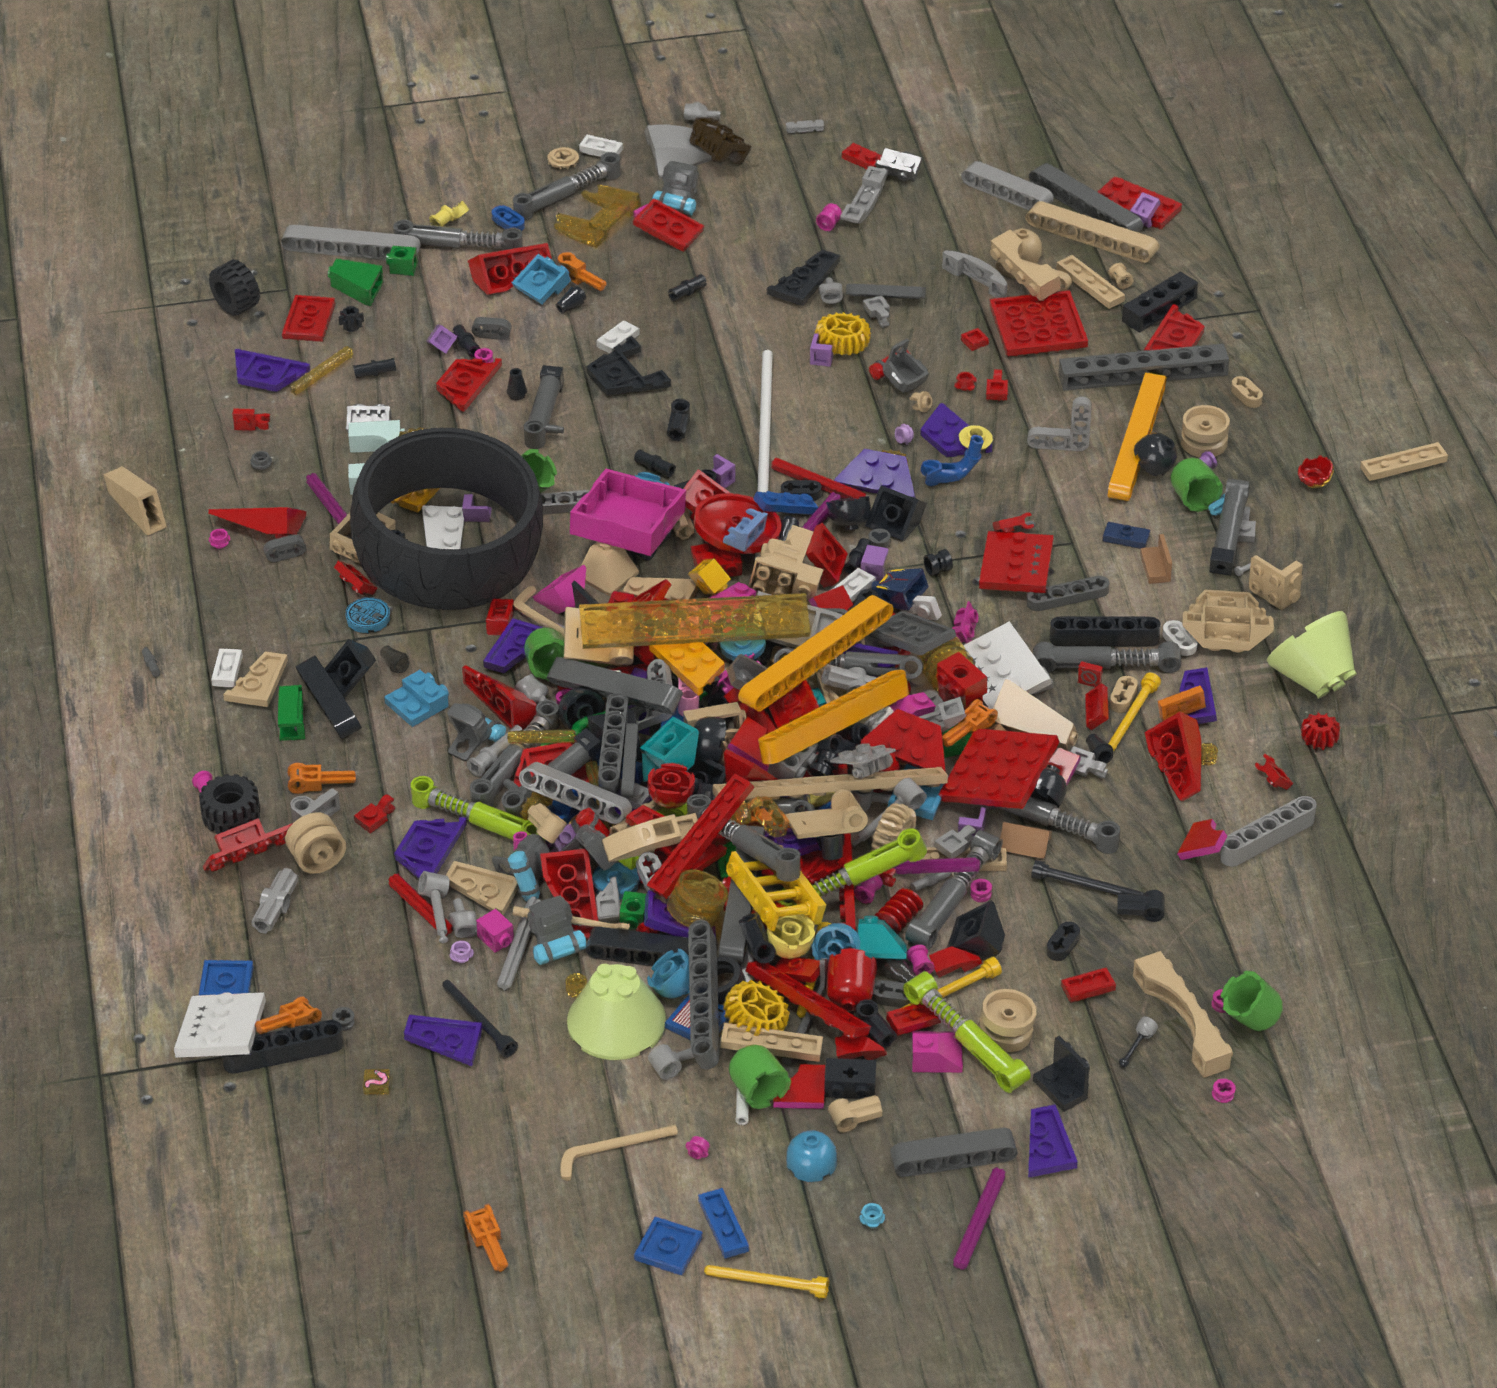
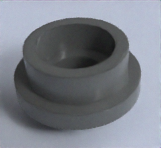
M257 451L252 455L250 460L251 466L254 469L265 470L272 465V458L266 451Z

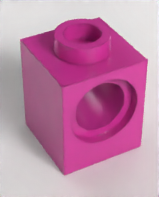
M494 909L476 920L477 937L494 953L512 943L514 939L513 924L498 910Z

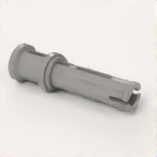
M515 725L492 746L482 748L479 755L467 761L469 771L474 776L481 777L507 746L513 744L520 737V734L517 733L522 728Z

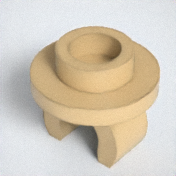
M927 391L915 392L910 397V400L917 401L912 407L914 410L927 412L932 406L933 400Z

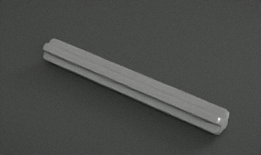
M533 896L527 901L525 908L529 909V906L541 900ZM521 917L497 982V986L504 991H507L512 986L531 934L528 918Z

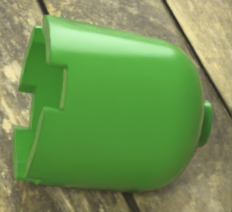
M529 449L521 456L533 470L540 493L554 485V476L557 475V470L549 456L544 457L538 453V449Z
M1187 458L1180 461L1171 473V484L1183 504L1191 511L1207 510L1208 505L1213 503L1214 500L1220 499L1223 490L1222 483L1212 469L1199 458Z
M543 627L536 629L530 633L525 641V656L529 669L535 677L547 679V675L556 657L564 658V637L553 628Z
M1244 971L1243 973L1245 974L1237 978L1231 977L1221 993V997L1224 999L1223 1010L1251 1030L1262 1031L1275 1025L1280 1019L1283 1010V1001L1279 993L1255 972Z
M753 1044L741 1048L730 1061L729 1074L731 1080L752 1108L762 1109L771 1106L769 1101L777 1096L782 1098L790 1087L791 1079L788 1076V1072L774 1055L762 1045Z

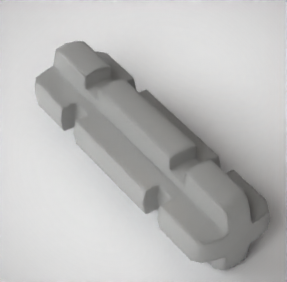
M823 120L786 123L788 134L795 133V131L803 133L813 132V130H816V132L824 130Z

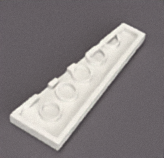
M422 505L426 546L439 549H461L464 526L462 507Z

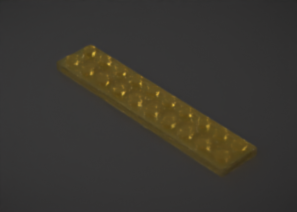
M806 593L579 605L582 649L810 637L811 633Z

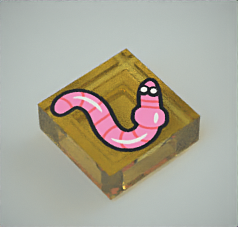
M364 1069V1094H389L390 1069Z

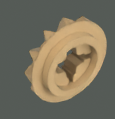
M557 148L548 154V164L560 170L575 167L576 163L579 162V154L571 148Z

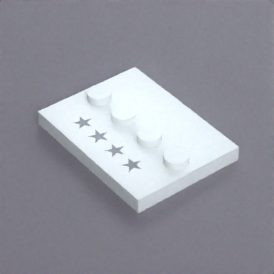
M1010 621L950 652L953 655L959 651L987 676V694L983 695V704L989 709H993L1005 679L1012 681L1029 694H1033L1052 684L1050 677Z
M222 993L220 995L192 996L174 1047L175 1058L250 1054L257 1029L255 1023L260 1020L266 1002L265 993Z

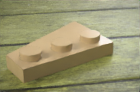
M630 577L622 592L634 594L636 597L659 582L668 579L672 585L664 598L684 605L691 603L699 587L692 579Z
M264 652L249 668L250 671L243 678L240 677L235 682L236 686L223 694L224 701L268 707L288 662L287 655Z
M457 861L453 862L446 874L449 877L450 887L490 911L498 910L503 916L519 887L514 876Z

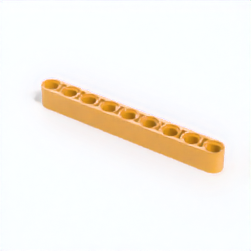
M1145 373L1109 483L1108 498L1130 501L1141 467L1138 463L1140 461L1138 454L1136 456L1134 454V446L1138 440L1152 432L1165 391L1167 376Z
M875 595L869 596L746 683L739 692V701L756 711L764 710L887 622L892 616L893 605Z
M904 670L890 671L760 737L758 742L762 763L775 764L906 697L909 695L906 672Z

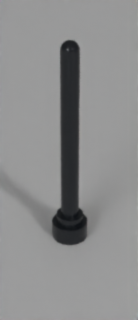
M1036 859L1033 865L1031 877L1041 880L1042 878L1050 877L1115 895H1144L1141 891L1050 868L1046 861Z
M450 980L443 981V988L476 1022L482 1023V1028L496 1042V1050L504 1058L512 1056L518 1049V1043L511 1036L502 1035Z

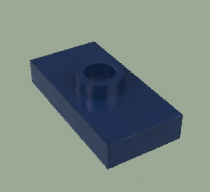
M1108 522L1102 541L1140 549L1146 548L1151 530Z

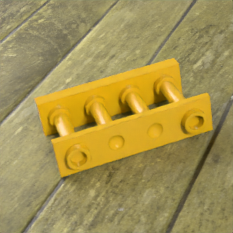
M736 851L731 852L726 872L754 910L759 913L761 920L770 931H775L779 917L800 914L810 918L814 925L821 924L826 904L801 871L800 877L797 880L782 881L777 878L776 871L760 861L744 863ZM770 869L774 875L755 878L751 871ZM781 884L786 890L766 893L762 886ZM793 899L797 905L777 908L773 901Z

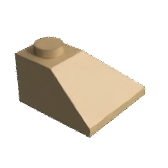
M596 542L589 548L582 565L586 566L585 583L610 597L613 591H618L627 584L630 577H635L639 574V570L625 549L601 542Z

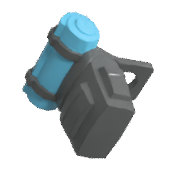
M668 162L663 170L662 191H656L653 198L684 215H693L696 209V200L692 198L697 193L695 188L698 186L699 179L697 167L682 162Z
M454 703L447 713L458 732L448 752L463 761H467L475 749L485 740L496 742L506 733V727L501 725L500 721H492L486 718L485 714L473 705ZM469 740V749L464 753L458 752V745Z
M531 834L518 844L517 849L508 858L493 856L492 862L496 872L515 877L523 900L528 901L533 896L538 899L540 896L538 879L543 875L540 854L550 853V850L540 835ZM500 863L510 868V872H505L501 868Z
M556 896L529 906V913L527 914L531 932L536 935L538 944L533 947L534 959L539 965L552 963L554 960L571 954H577L581 950L586 949V938L580 930H573L571 920L573 919L571 907L563 897Z

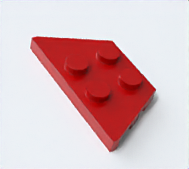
M1173 304L1144 348V351L1196 346L1204 333L1205 326L1199 321L1194 320L1188 313L1184 315L1180 313L1178 306Z
M495 358V362L485 363L482 362V359H455L437 381L436 390L459 410L465 412L500 369L502 359Z
M896 709L861 740L860 744L868 743L872 747L885 745V748L895 749L896 751L891 754H894L897 760L899 759L920 769L941 767L946 772L941 725L903 710Z
M568 741L523 749L514 783L519 787L522 785L519 781V774L530 764L539 762L548 765L571 747L572 744ZM587 763L571 775L590 784H598V776L594 775L587 766Z
M820 850L800 856V871L811 885L846 864L844 857L837 860L823 859ZM770 869L762 870L761 873L762 876L774 875Z

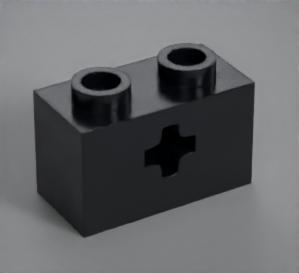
M826 1058L825 1097L863 1099L874 1096L877 1060Z

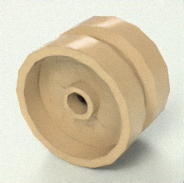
M1210 405L1195 406L1187 410L1183 415L1181 445L1183 449L1190 455L1199 458L1202 453L1208 451L1215 457L1222 454L1226 450L1228 443L1230 418L1227 413L1220 408Z
M321 812L302 816L291 825L285 836L286 846L294 856V859L304 872L310 874L322 873L331 869L339 863L346 851L345 839L337 830L332 819L327 814Z
M995 990L988 994L983 1001L979 1027L1005 1052L1020 1051L1028 1046L1032 1039L1033 1025L1036 1019V1006L1031 998L1017 990Z

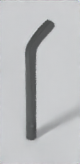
M828 958L820 959V986L817 993L823 997L827 992ZM806 1012L796 1033L806 1034L815 1016ZM783 1057L782 1062L785 1065H790L794 1058Z

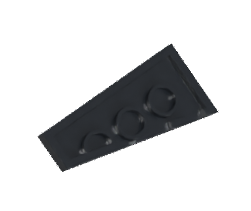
M822 249L806 260L804 266L793 269L791 275L780 278L778 284L767 287V295L803 306L818 289L819 285L823 283L839 264L840 255Z

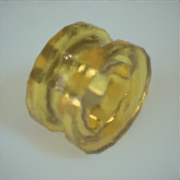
M1212 743L1201 744V764L1207 766L1215 764L1218 758V748Z
M579 973L570 974L565 980L566 993L570 997L577 998L587 984V978Z

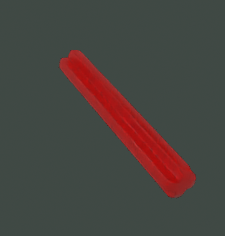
M395 873L393 876H390L388 879L389 885L437 930L433 906L399 874ZM445 918L447 929L445 936H447L449 933H452L453 929L452 924Z

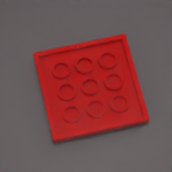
M1070 290L1055 292L1041 301L1035 295L990 299L989 306L1006 356L1088 347V338Z
M978 729L974 731L948 776V783L943 785L938 794L941 797V801L1024 809L1037 785L1041 772L1048 765L1060 742L1058 736L991 729Z

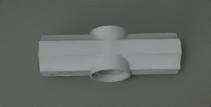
M829 664L825 666L821 676L822 683L845 689L847 693L876 679V677L867 675L865 669L860 667H853L847 670Z
M284 868L282 871H279L270 888L263 890L260 906L252 919V927L256 928L258 932L266 934L268 931H271L280 914L287 912L290 896L298 883V875L291 869Z

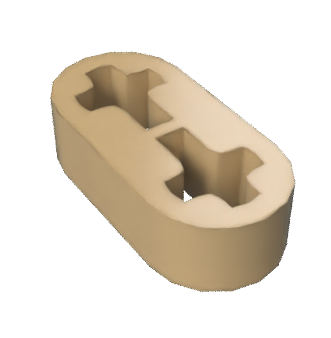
M1238 376L1233 378L1232 393L1247 407L1256 408L1261 406L1262 391L1247 377Z
M1122 676L1118 679L1110 697V708L1113 711L1123 713L1130 709L1137 694L1138 682L1134 677Z

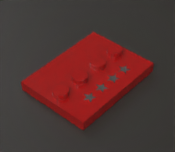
M988 531L979 579V589L1046 593L1054 535Z

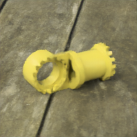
M464 201L458 203V206L455 205L456 207L452 208L443 205L437 214L429 217L430 223L434 226H444L449 221L460 218L469 208Z

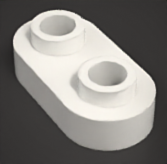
M1171 620L1163 625L1164 639L1167 642L1177 643L1180 648V655L1190 656L1197 651V641L1182 626V622Z

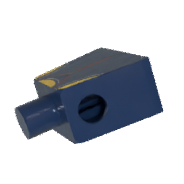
M923 568L891 570L881 581L875 580L871 585V589L877 592L880 599L892 604L893 608L907 611L914 605L913 600L917 596H921L929 587Z

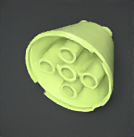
M1343 611L1331 613L1304 627L1306 632L1296 639L1293 635L1268 656V664L1314 693L1318 699L1328 694L1330 689H1333L1335 692L1346 685L1344 680L1347 681L1353 678L1357 673L1354 670L1347 615Z
M601 964L597 967V971L592 975L571 1005L567 1017L569 1035L572 1040H575L581 1046V1050L594 1057L607 1060L633 1058L639 1056L640 1052L649 1046L653 1048L663 1036L666 1022V1014L662 1003L638 976L636 969L632 966L619 964Z

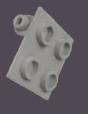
M865 743L857 745L853 751L840 752L839 757L831 759L830 762L852 764L854 768L852 770L853 776L862 779L890 767L893 763L890 753L896 750L885 748V745L872 747L870 744Z

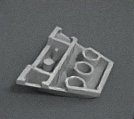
M648 125L645 128V138L647 144L651 147L659 179L663 177L664 167L670 161L682 162L693 166L711 161L709 154L699 146L692 145L689 142L692 128L675 125Z

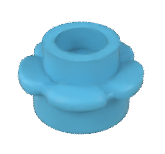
M869 1203L861 1210L859 1219L862 1224L874 1228L878 1227L879 1223L882 1224L884 1222L885 1215L881 1206Z

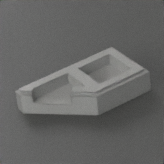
M612 877L605 889L600 891L595 897L597 916L600 922L620 920V901L616 877Z

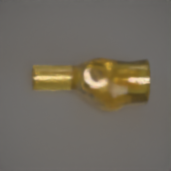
M758 795L748 803L744 801L730 819L740 825L750 823L752 819L751 811L764 804L762 798Z

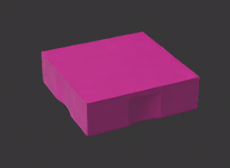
M605 469L593 483L592 489L571 510L570 534L651 556L684 514L686 490Z

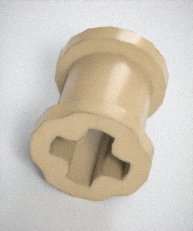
M1116 263L1109 269L1108 274L1112 279H1115L1119 289H1126L1132 285L1134 281L1133 276L1127 273L1124 264Z

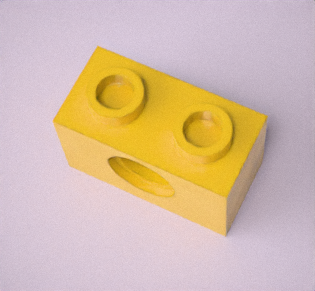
M715 559L703 560L688 573L704 594H715L724 591L728 587L726 583L731 580Z

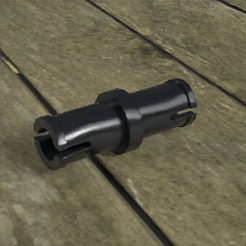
M702 274L690 280L686 279L680 285L669 289L668 293L670 294L668 296L672 301H676L685 295L690 296L695 290L705 287L707 280Z
M456 325L452 333L457 336L459 345L466 349L471 357H475V351L481 348L475 342L474 336L467 332L463 325Z
M394 358L381 361L371 360V363L353 365L355 379L397 371Z
M641 449L634 455V461L647 466L653 472L658 471L668 477L675 473L676 466L663 460L659 455H651Z
M861 538L856 548L851 550L849 560L844 565L846 573L851 574L860 567L866 547L871 545V541L867 538Z

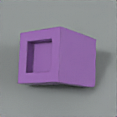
M437 324L426 342L446 354L457 336L442 325Z
M814 333L810 347V364L831 367L834 356L832 345L819 344V334Z
M716 454L713 457L714 469L712 470L716 473L717 483L726 488L735 482V464Z
M464 494L462 507L464 521L490 522L491 507L474 506L473 494Z
M867 545L863 555L861 569L873 575L876 581H881L884 578L888 548Z
M981 807L979 819L960 817L958 832L967 825L972 826L976 830L972 834L973 837L979 830L984 831L986 808Z

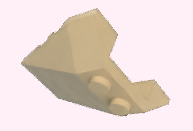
M1204 590L1196 598V603L1191 604L1189 611H1184L1182 616V626L1203 648H1208L1211 651H1220L1221 649L1231 650L1236 653L1249 651L1274 631L1273 618L1266 616V610L1259 608V602L1250 592Z

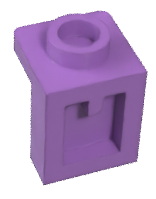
M1142 192L1130 212L1140 217L1143 226L1150 228L1152 226L1151 218L1161 204L1160 200Z
M568 824L553 844L547 840L545 842L549 849L555 846L559 852L574 839L576 834L571 824Z

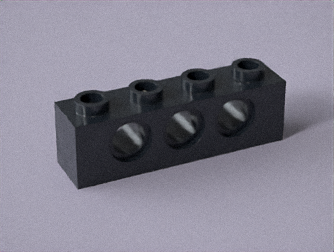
M1178 272L1124 304L1122 322L1139 333L1164 319L1173 304L1177 305L1179 310L1197 299L1198 282L1183 272Z

